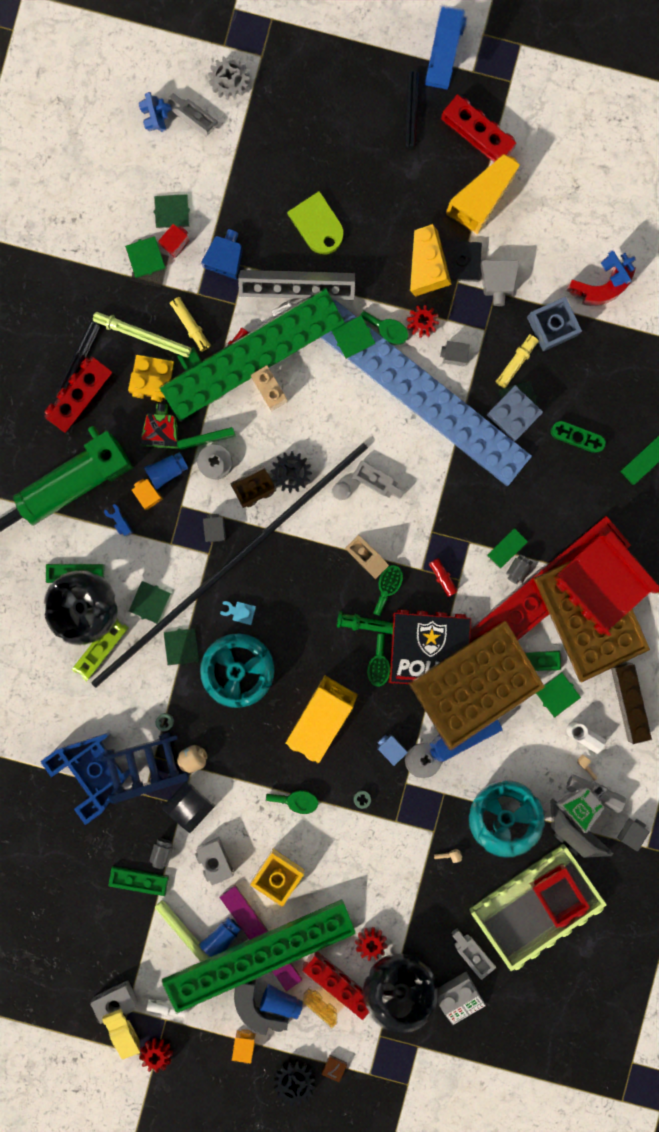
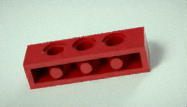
M457 94L442 113L441 119L493 162L498 160L503 154L508 157L516 146L512 135L509 133L505 134L496 122L488 120L481 110L472 107L469 100L465 97L461 98ZM465 114L469 116L470 119L463 120L461 118V115ZM480 126L484 129V132H478L475 128ZM490 139H497L499 144L491 143Z
M92 356L89 359L85 358L80 365V371L70 377L68 380L70 384L67 388H62L56 396L58 398L56 402L49 404L45 410L46 415L44 417L65 433L112 374V371ZM87 373H92L93 380L90 383L84 382V376ZM76 388L81 389V395L78 398H73V390ZM63 404H69L70 408L66 413H61L60 407Z
M318 951L312 953L303 963L302 971L360 1019L364 1020L369 1011L364 1004L363 988Z

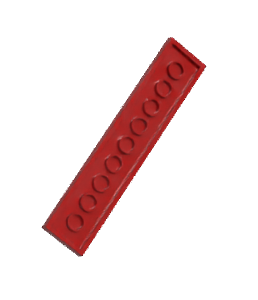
M605 516L472 627L470 643L503 621L507 622L518 641L547 617L549 612L534 578L573 560L604 530L611 531L626 549L631 544L610 519Z

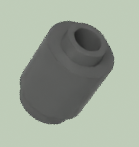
M519 555L518 558L514 559L506 572L508 575L507 579L515 584H518V582L523 583L532 568L533 562Z
M158 838L157 842L154 843L149 860L153 867L163 869L168 866L173 850L171 841Z

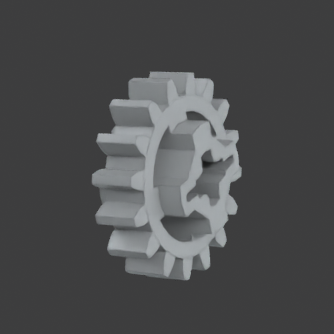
M223 56L222 62L215 60L217 66L211 65L212 72L208 73L209 79H211L209 84L213 86V92H218L220 98L225 95L226 100H229L230 96H233L235 100L236 94L243 96L242 89L248 90L247 84L250 83V77H248L250 75L249 69H246V64L242 63L240 65V58L233 61L232 56L229 57V60H226L225 56Z

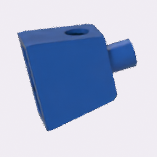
M228 229L225 239L219 236L214 238L202 259L201 264L203 268L234 279L238 278L242 245L236 243L238 237L236 231Z

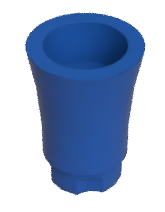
M178 452L174 456L170 455L156 463L144 466V469L155 489L158 490L165 483L182 474L188 467L182 455Z
M228 917L207 938L200 942L199 946L209 957L226 951L238 937L237 935L241 931V927L232 918Z
M268 984L262 995L259 1011L271 1012L297 1020L303 1008V1001Z

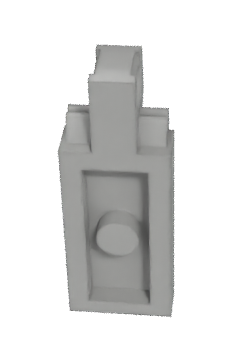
M174 93L169 96L168 104L171 105L172 111L205 137L217 127L218 121L191 100H182Z
M362 460L352 475V478L388 498L392 494L400 499L404 491L396 487L398 483L393 478Z
M458 928L451 932L457 941L454 944L457 951L481 980L496 968L494 963L468 933L463 936Z

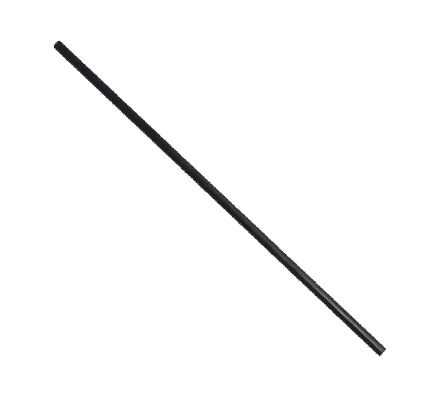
M364 443L358 446L96 677L91 684L97 688L367 450L368 447Z

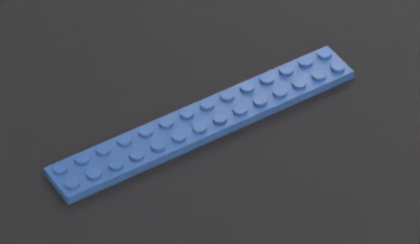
M332 299L345 323L357 318L343 305ZM370 328V333L376 344L347 358V360L503 484L509 486L532 456ZM332 331L320 337L344 356L340 347H337V341Z

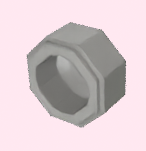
M344 481L336 483L332 489L334 497L340 501L347 499L351 494L350 485Z

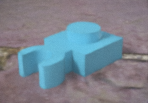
M228 601L223 602L224 605L229 606V611H221V615L228 616L232 614L234 615L233 621L252 624L256 606L237 602L236 607H234Z

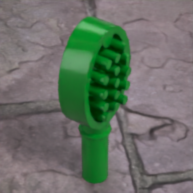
M364 310L361 313L363 319L379 329L380 336L390 344L402 345L407 341L408 331L399 321L394 319L381 321Z
M395 565L387 567L380 575L378 586L381 595L374 611L376 615L381 616L388 597L395 594L401 586L402 572Z
M378 634L376 655L369 661L367 669L369 681L377 687L384 685L390 675L389 662L384 657L385 634Z
M297 790L289 796L266 794V801L287 804L293 812L299 814L312 813L318 807L317 797L309 791Z

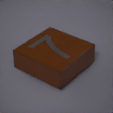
M329 1055L322 1070V1075L340 1082L347 1067V1062Z

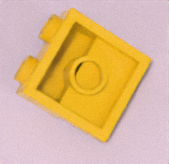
M136 355L128 389L132 397L143 399L144 396L151 397V400L162 402L163 399L166 400L159 387L172 379L174 361Z

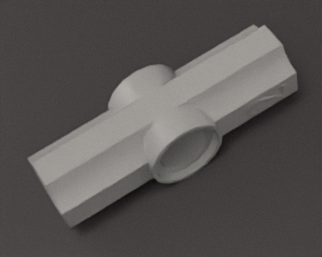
M574 774L569 777L566 789L570 792L575 791L579 787H587L591 791L598 785L605 792L599 799L600 803L618 813L623 810L626 798L622 795L608 790L607 787L601 784L587 781Z

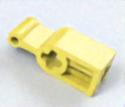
M119 1009L102 1016L103 1023L106 1025L111 1041L121 1059L139 1054L140 1040L130 1021L125 1019L122 1010Z

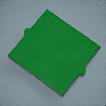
M155 236L145 240L139 239L138 242L125 246L135 278L148 274L152 275L154 272L166 269Z
M362 315L332 330L337 341V347H340L345 359L376 344L370 333V328L367 327Z
M562 672L536 693L543 702V707H546L554 718L581 698L573 688V683H570Z

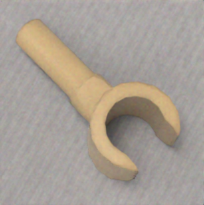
M581 755L577 763L595 781L597 777L591 768L588 767L591 760Z
M454 849L449 853L434 854V859L451 857L453 863L462 860V855L458 849Z

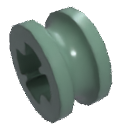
M163 713L157 717L155 724L159 730L167 731L173 726L174 720L170 714ZM160 718H168L167 723L169 726H161L162 721Z
M359 791L354 796V803L358 808L365 809L370 805L371 797L366 791ZM361 794H364L365 798L368 799L367 803L364 802V805H360V801L357 800V797H361Z

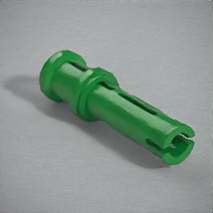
M339 611L337 628L342 626L352 628L355 631L360 628L393 635L392 622L363 618L356 613L351 615Z

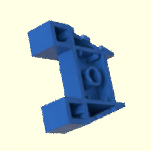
M441 6L425 85L448 89L459 36H463L467 22V16H464L465 10Z
M109 732L61 747L40 761L51 777L68 766L86 791L89 798L74 809L85 825L105 810L110 803L108 794L113 793L114 787L107 760L99 761L98 759L99 756H103L104 751H107L101 741L111 735ZM116 763L122 786L129 777L130 770L128 769L123 772Z

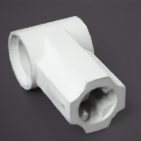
M577 721L567 725V734L596 754L605 746L606 739ZM580 726V728H581L580 734L577 735V736H574V734H573L574 729H575L576 727Z

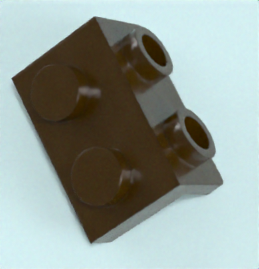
M264 466L230 483L242 508L251 507L258 500L269 498L277 491Z

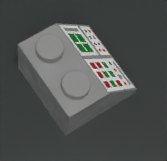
M467 971L438 988L437 1002L452 1025L486 1006Z

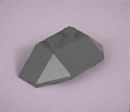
M553 798L550 800L551 827L556 832L554 836L562 843L566 841L570 845L568 847L570 851L576 856L581 854L584 858L612 856L614 854L590 831L587 833L579 832L567 816L558 808L557 802Z

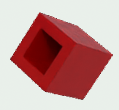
M172 224L158 242L163 249L176 258L190 240L187 235L188 232L182 226L177 227Z

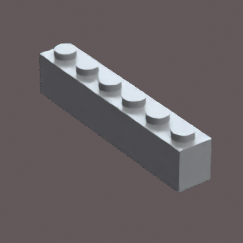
M240 270L239 297L307 299L326 288L334 300H354L355 273Z

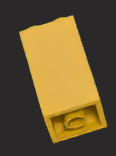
M503 154L451 199L446 215L478 234L511 184L520 164H518L514 157H507Z
M324 676L285 744L293 751H299L304 754L310 761L319 763L352 710L358 694L331 678Z

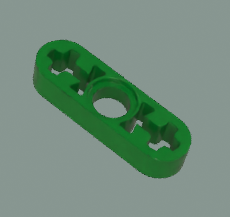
M559 421L551 427V435L555 439L589 452L597 453L605 447V440L602 436L569 423ZM563 426V431L568 432L570 429H572V431L570 432L569 437L567 439L566 436L568 434L561 433L560 435H558V431L555 430V428ZM575 432H580L583 435L581 442L573 440ZM587 435L590 436L588 439L590 441L597 439L600 446L594 449V445L589 442L585 446L584 443L587 441Z

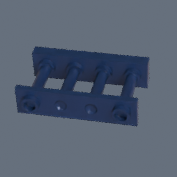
M170 733L159 735V739L116 752L114 749L104 751L103 756H99L98 759L99 761L107 760L114 787L113 793L108 794L109 802L114 804L188 781L187 774L177 770L170 741L177 740V736H170ZM163 744L170 771L168 773L169 776L164 778L158 774L152 750L153 746ZM143 749L151 774L150 782L144 784L143 781H140L133 752ZM122 755H126L133 782L131 784L132 787L125 790L121 786L114 759Z

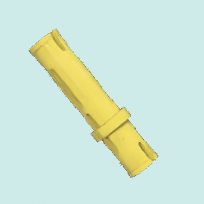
M175 298L176 302L172 300L170 305L188 330L189 337L194 339L201 352L205 351V347L209 348L211 344L202 333L203 329L197 325L181 298Z
M529 334L521 347L517 348L516 354L496 380L497 384L503 388L507 387L526 359H529L531 351L539 342L536 337Z

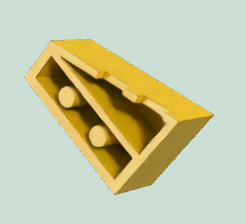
M433 224L414 230L410 291L416 297L452 285L439 234Z

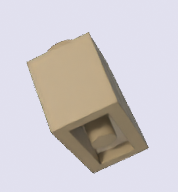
M359 535L345 548L375 579L389 566Z

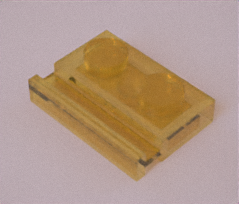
M308 988L304 992L303 1003L333 1028L337 1024L336 1008L331 1003L326 1004L319 992Z

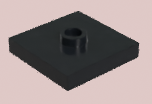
M443 241V253L450 280L480 281L482 242Z

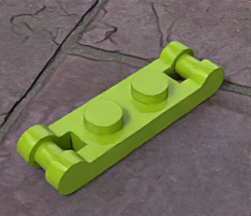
M118 618L113 626L118 631L116 635L109 632L101 640L92 643L72 668V671L82 675V679L86 682L128 631L129 627L118 622ZM84 663L90 666L88 670L83 667Z

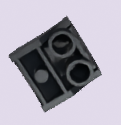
M185 781L162 809L182 828L191 833L215 805L211 804L207 798H204L205 796H202L194 786L189 784V781Z

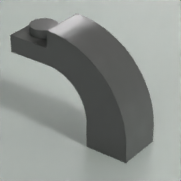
M251 980L235 988L234 1003L236 1011L244 1024L250 1029L263 1035H267L268 1028L276 1032L287 1031L289 1018L259 1011V1007L254 999L256 980Z

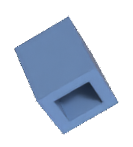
M392 734L389 736L384 735L377 742L379 744L377 746L378 750L393 765H396L408 753Z

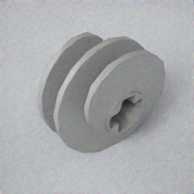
M212 444L200 451L197 465L204 476L219 480L226 477L231 471L232 457L224 447ZM217 457L219 464H215L214 467H212V463L210 461L211 459L215 460Z
M429 743L416 744L405 755L406 768L415 777L428 778L436 774L440 769L441 762L437 759L435 760L431 755L430 749L432 748ZM423 757L424 759H426V763L424 764L423 762H420V759Z

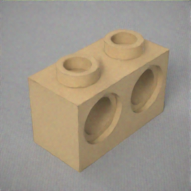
M268 366L251 375L253 382L271 411L287 403L286 396Z

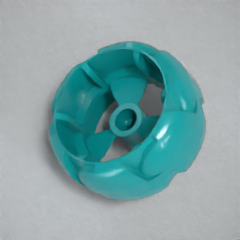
M241 633L226 635L213 642L206 650L200 667L201 680L206 692L216 702L233 708L250 706L262 699L271 687L275 672L274 661L268 648L257 638ZM234 647L245 648L251 651L255 657L245 665L241 662H234L233 655L229 649ZM216 662L228 667L227 676L230 680L225 684L224 688L218 684L215 678L214 668ZM235 666L237 669H241L239 676H235L236 674L232 673ZM246 672L260 674L257 684L251 690L241 693L239 680L245 676Z
M515 781L493 782L480 790L472 802L469 813L471 832L475 840L486 851L494 855L515 857L524 854L537 843L542 835L545 825L542 804L538 797H535L532 791L521 783ZM502 796L513 798L520 802L519 805L521 807L514 813L510 810H502L498 799ZM485 810L498 815L493 823L495 833L492 830L488 831L485 827L483 820ZM515 821L529 823L526 834L522 838H516L511 842L510 829Z

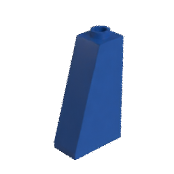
M497 719L452 750L447 748L439 734L430 743L432 748L430 749L431 755L435 760L444 762L503 731Z

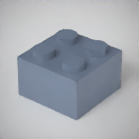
M566 296L532 311L527 317L543 352L578 336L582 332Z
M514 386L487 416L513 441H516L543 412L520 389Z

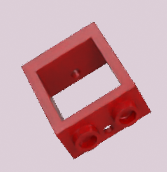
M563 864L529 883L556 928L568 925L571 919L576 916H583L587 909L590 908ZM566 878L579 902L555 916L541 892Z

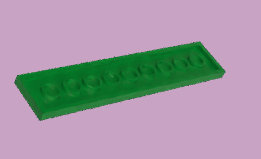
M324 288L161 385L159 389L180 421L252 378L251 375L265 366L270 368L345 322L327 289Z
M341 899L161 979L176 1014L348 938L356 934L345 904Z

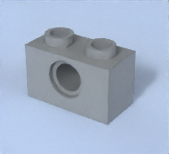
M219 837L198 846L195 856L198 863H202L205 869L203 874L207 882L210 881L213 886L233 877L234 869ZM216 858L219 864L212 866L209 863V859Z
M127 980L94 996L90 1004L99 1023L102 1024V1016L119 1009L122 1010L124 1015L134 1011L138 999ZM111 1001H117L120 1006L114 1007Z

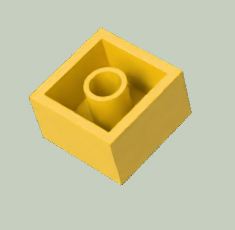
M272 848L252 878L250 886L283 907L304 876L305 869Z

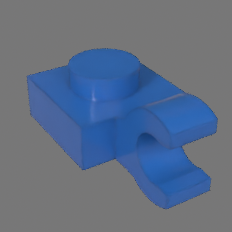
M116 504L113 505L115 508L114 514L104 510L107 517L114 518L117 523L114 526L120 535L129 536L134 533Z

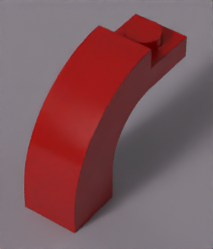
M616 266L613 267L610 278L619 272ZM626 266L625 270L632 280L635 270L630 272ZM609 279L604 285L592 286L571 280L566 291L570 292V295L580 298L583 296V305L598 306L616 299L629 284L624 283L615 287L611 279Z

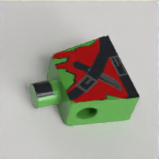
M156 404V414H147L140 445L143 447L179 449L177 444L179 439L176 417L167 415V404Z

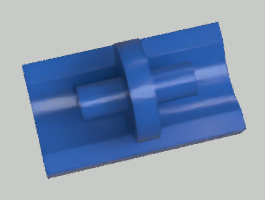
M151 92L145 93L146 99L138 103L142 113H150V117L143 121L145 129L148 131L156 129L161 132L166 131L164 119L168 118L167 113L172 110L171 105L164 103V99L152 96Z
M613 250L608 253L609 256L601 262L603 268L607 272L616 266L619 272L610 278L615 287L624 283L629 284L632 280L625 267L627 266L630 272L635 270L632 264L636 260L635 256L628 258L627 254L623 253L620 256L624 262L621 263Z

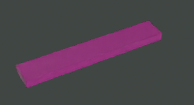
M236 885L220 895L219 898L249 940L268 932ZM292 963L272 971L286 992L302 981V977Z

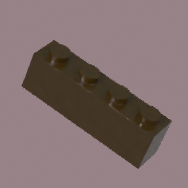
M626 663L611 668L628 742L637 744L652 740L635 664Z

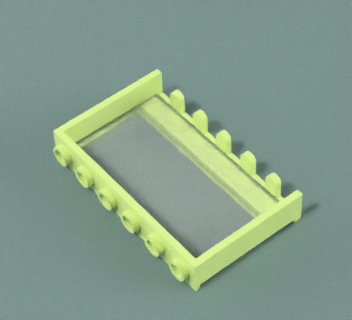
M562 844L469 910L510 971H513L514 969L522 968L525 964L524 962L530 958L534 959L539 956L540 951L544 948L552 947L560 937L568 936L577 925L585 924L593 914L601 913L606 903L568 848ZM563 864L590 908L587 909L583 916H576L571 919L568 925L556 928L529 883ZM566 878L541 892L555 916L579 902Z

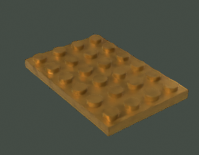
M569 561L535 577L534 580L577 678L582 683L649 651L650 648L633 609L609 630L612 635H601L594 629L593 626L595 624L591 619L588 621L581 614L583 610L578 605L574 606L569 601V594L566 591L562 592L556 586L557 581L553 578L571 562Z
M506 621L490 629L409 683L449 750L454 749L545 687Z

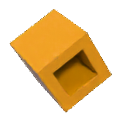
M141 479L134 484L135 488L132 491L144 509L148 510L163 500L150 480Z
M247 1029L236 1032L232 1061L251 1063L256 1033H252V1031Z

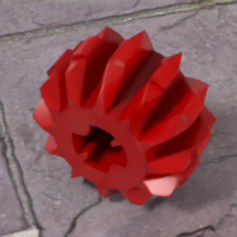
M424 305L423 310L416 306V312L414 310L410 311L412 317H407V322H410L407 328H414L412 335L419 332V338H422L423 333H425L426 337H430V331L432 333L436 332L434 326H439V322L435 320L438 318V314L432 315L434 308L427 311V305ZM420 318H422L423 320H427L425 325L423 323H419Z
M375 927L371 928V932L364 928L365 934L359 932L358 937L360 939L355 940V944L358 945L356 951L361 952V958L368 955L369 962L372 960V956L378 961V954L384 956L385 951L383 949L388 948V944L385 943L387 937L382 936V930H378L375 933ZM370 941H374L373 947H369Z
M155 1037L152 1042L147 1040L145 1046L141 1047L140 1051L142 1054H140L139 1060L143 1061L142 1067L148 1066V1072L154 1069L157 1074L159 1068L164 1071L166 1070V1065L171 1063L170 1057L173 1052L169 1050L170 1044L163 1045L164 1039L157 1042Z

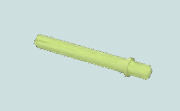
M95 312L93 316L94 322L106 326L108 330L120 331L185 357H189L192 349L190 347L116 319L114 315L107 316Z
M160 901L155 906L156 911L201 962L210 958L199 946L200 942L165 901Z

